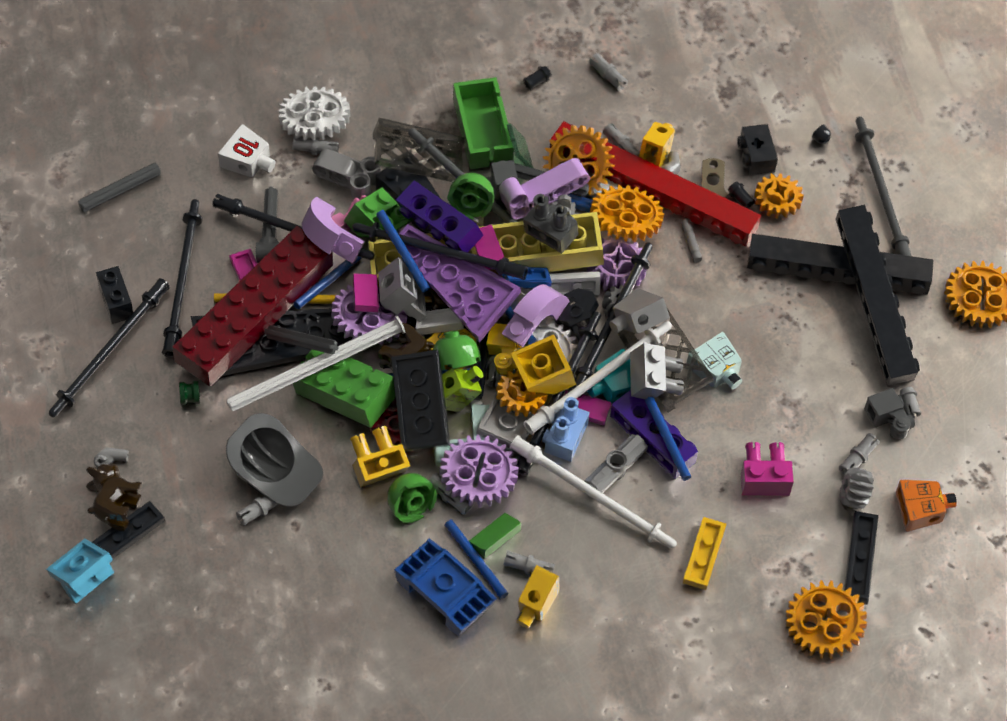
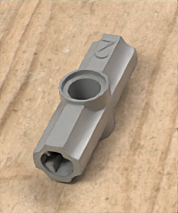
M632 434L616 450L608 453L606 460L585 482L601 493H604L616 480L623 478L626 470L647 451L648 446L644 439L639 435ZM617 463L621 466L615 467L612 464Z

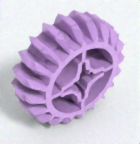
M611 235L608 241L602 237L604 265L587 267V272H600V286L603 285L604 291L608 288L611 289L612 286L619 289L621 284L624 286L634 266L631 262V257L633 255L639 256L642 248H638L637 242L630 243V238L625 242L622 240V237L616 240ZM642 269L635 286L641 284V280H644L647 270Z

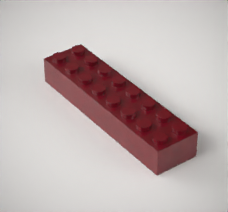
M296 226L172 346L175 362L211 387L264 334L265 329H268L269 325H274L294 305L293 302L306 293L333 266V252L328 254L320 249L306 236L303 229Z

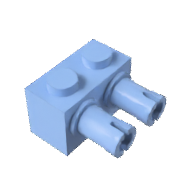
M569 397L565 400L564 408L555 414L554 421L552 422L553 426L551 430L546 429L542 440L545 443V453L569 462L572 461L584 435L590 412L578 408L579 401L576 398Z

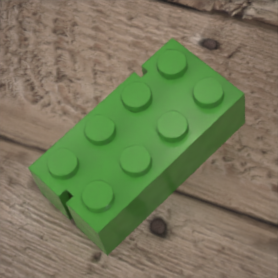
M497 77L453 83V103L469 169L489 167V163L513 160L514 144L502 97L500 96Z
M311 350L305 359L308 361L324 352ZM351 357L293 383L296 394L370 428L396 398L393 376L378 369L373 371L371 366Z

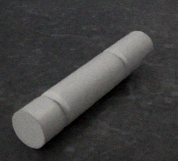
M685 219L681 224L693 261L697 263L702 261V256L692 225Z

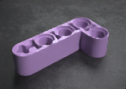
M573 158L522 185L519 184L516 178H508L500 184L499 192L501 200L512 218L518 220L525 217L534 207L533 198L537 194H544V197L547 196L549 199L548 204L558 200V196L567 195L586 185L590 180V176L579 159Z

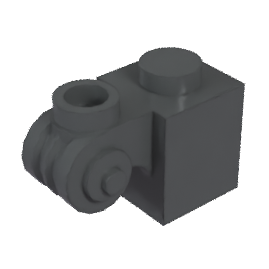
M893 388L867 398L864 410L874 427L891 423L890 434L893 438L899 440L904 439L908 435L909 430L915 427L913 416L906 414L903 409V399L900 395L896 394Z

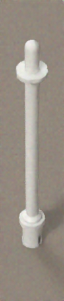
M665 321L655 329L649 328L645 330V337L550 407L544 405L538 409L539 412L523 422L525 429L530 434H534L545 424H551L554 421L555 414L564 408V402L567 398H578L627 362L630 359V352L643 343L659 345L661 343L659 337L671 329V322Z
M518 435L512 441L509 448L525 457L528 463H539L649 534L648 542L655 538L669 548L676 547V541L659 530L662 525L661 523H657L655 527L542 455L539 446L536 445L534 447Z

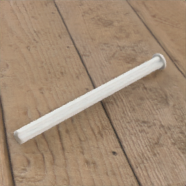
M396 316L395 320L340 345L334 354L323 353L229 397L227 399L228 406L231 411H236L396 334L406 333L400 318Z

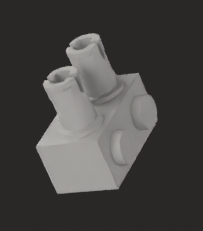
M643 343L631 351V397L647 399L652 396L655 399L664 392L681 395L684 390L682 386L684 382L682 380L666 378V371L680 373L683 369V359L665 356L664 346Z

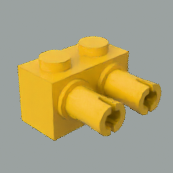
M387 426L372 431L380 450L375 453L370 452L364 433L350 438L357 456L352 466L360 487L405 473L410 467L403 445L393 446Z

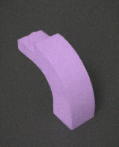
M315 197L302 220L304 233L316 246L326 253L334 252L353 263L365 241L338 226L332 220L336 208Z
M542 284L535 287L523 297L513 310L515 314L503 330V336L523 348L540 322L547 316L557 320L570 301L566 296L548 285Z

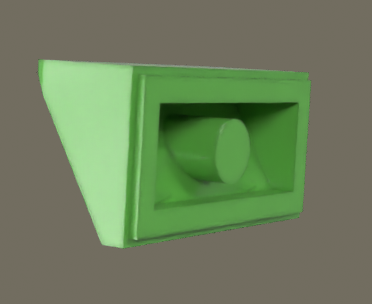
M503 513L470 539L469 542L486 559L520 532L522 523L514 517Z

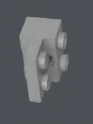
M399 257L378 272L380 303L385 309H390L396 315L404 310L409 317H414L417 321L421 322L427 317L425 294L422 293L404 261Z

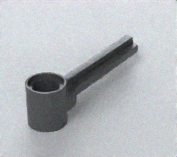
M271 186L265 190L264 213L277 217L278 190ZM264 222L262 238L259 242H256L257 263L279 243L276 239V227Z

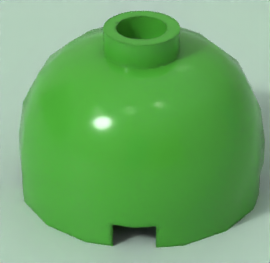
M466 173L458 176L453 181L447 199L452 207L473 220L474 217H485L491 211L494 202V190L489 180L483 175Z
M458 330L444 333L445 337L439 339L433 347V350H439L442 370H445L444 365L455 369L481 361L476 342L467 335H459Z
M416 473L401 475L394 480L387 492V503L395 517L404 523L421 520L424 517L421 514L426 512L427 509L431 511L437 500V491L432 483Z

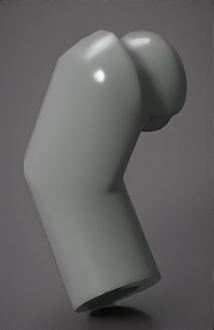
M671 151L667 155L669 163L661 168L678 174L680 172L679 154L677 151Z
M105 448L94 457V465L98 468L101 464H111L114 461L127 462L129 450Z

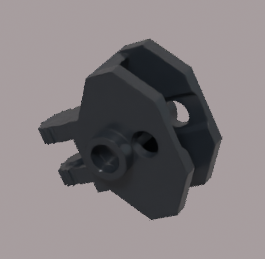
M577 288L564 294L570 302L555 322L559 325L563 324L570 327L579 342L581 336L578 334V329L588 324L599 304L593 291Z

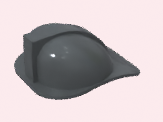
M264 413L251 415L227 440L226 456L234 472L242 480L251 484L279 505L292 507L301 504L323 479V469L318 460L291 435L278 419Z

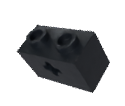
M768 124L742 127L741 134L737 137L738 148L743 151L742 162L743 166L747 167L749 175L775 172L778 157Z
M119 266L96 272L99 290L111 323L115 324L127 320L133 313V307Z

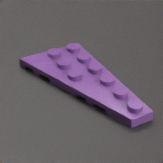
M409 224L399 233L446 246ZM406 246L427 283L479 343L521 293L519 286L483 266Z

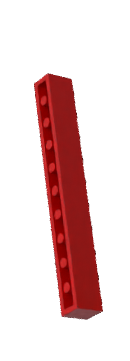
M563 121L555 133L563 135V128H567L571 132L572 125ZM555 133L552 136L551 140H557ZM609 142L605 144V146H612L608 154L615 156V158L609 160V163L614 164L615 167L608 168V171L613 175L606 176V179L624 188L629 185L631 190L638 187V192L646 190V196L654 195L653 201H659L660 206L670 210L672 213L681 215L695 224L710 229L715 234H720L731 239L736 244L747 247L752 233L755 234L759 228L760 214ZM587 143L584 147L586 155L591 153L592 147L590 143ZM568 146L563 150L564 158L570 155ZM597 157L590 159L579 158V161L581 163L597 161ZM592 165L589 166L587 171L594 174V167Z

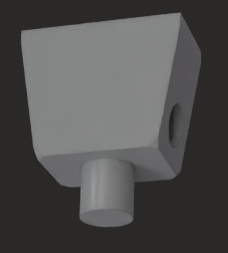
M638 288L614 305L613 310L616 318L611 320L609 325L616 334L624 329L639 334L669 319L670 316L663 297Z

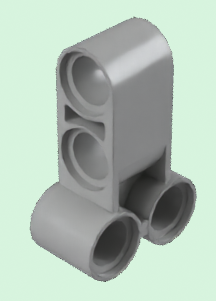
M323 149L313 164L312 171L320 178L351 189V196L354 200L355 198L360 199L361 195L369 196L371 194V186L376 185V174L381 171L379 159L373 156L365 157L362 161H359L333 150Z

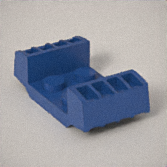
M430 538L394 569L396 580L408 592L415 589L446 617V627L457 636H460L484 614L497 599L483 585L480 579L451 553L441 548Z

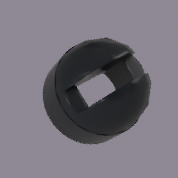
M823 124L814 131L812 138L820 144H826L831 138V132Z

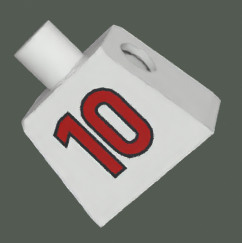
M243 124L218 153L219 166L221 168L248 177H254L260 168L270 173L276 163L275 160L269 158V144Z

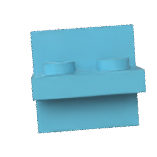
M83 539L46 569L52 578L61 583L67 595L74 603L79 602L114 573L109 564L113 560L109 552L87 539Z

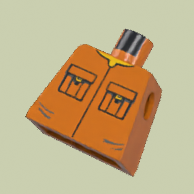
M900 480L896 489L906 532L942 522L946 514V508H955L957 506L956 495L954 493L942 494L940 484L937 481Z

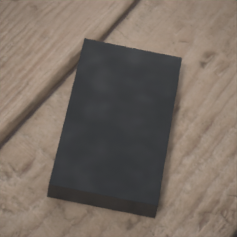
M439 350L391 357L400 440L405 452L449 446L450 436Z

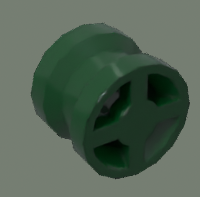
M193 381L190 384L179 382L181 406L191 402L195 405L200 404L199 381Z

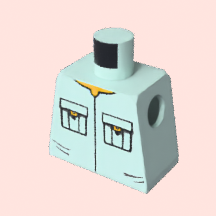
M724 332L719 333L688 353L686 366L711 387L716 388L726 382L731 389H735L743 381L738 376L742 363L741 358Z

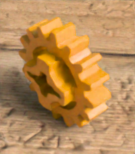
M779 173L778 177L770 174L769 179L762 177V182L757 183L754 193L756 198L755 204L760 205L761 212L767 210V216L773 213L776 219L779 218L780 214L787 218L788 213L795 215L796 209L800 210L804 194H802L803 188L797 187V180L790 181V175L783 178L782 173Z
M516 369L515 374L507 371L506 377L501 376L496 388V399L500 400V407L507 406L506 412L509 413L513 410L517 417L520 412L525 417H528L530 411L535 415L537 410L546 403L548 397L546 393L529 392L518 369Z

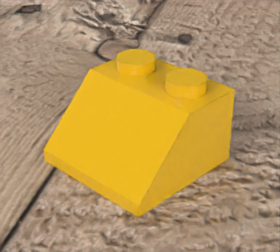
M554 334L510 353L529 392L557 394L576 385L572 370Z

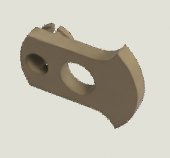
M708 158L702 161L701 187L727 198L729 193L724 188V161L717 158ZM717 176L719 183L717 185H710L707 182V177Z

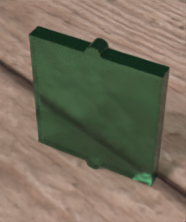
M511 123L507 124L516 157L525 166L534 168L525 137Z

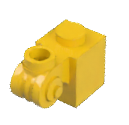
M495 323L488 333L487 347L489 354L496 355L494 358L496 371L504 376L507 375V371L513 372L514 369H517L510 353L522 347L503 336L502 332L508 324Z

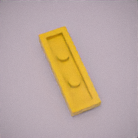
M703 517L683 579L684 584L707 590L726 529V523Z

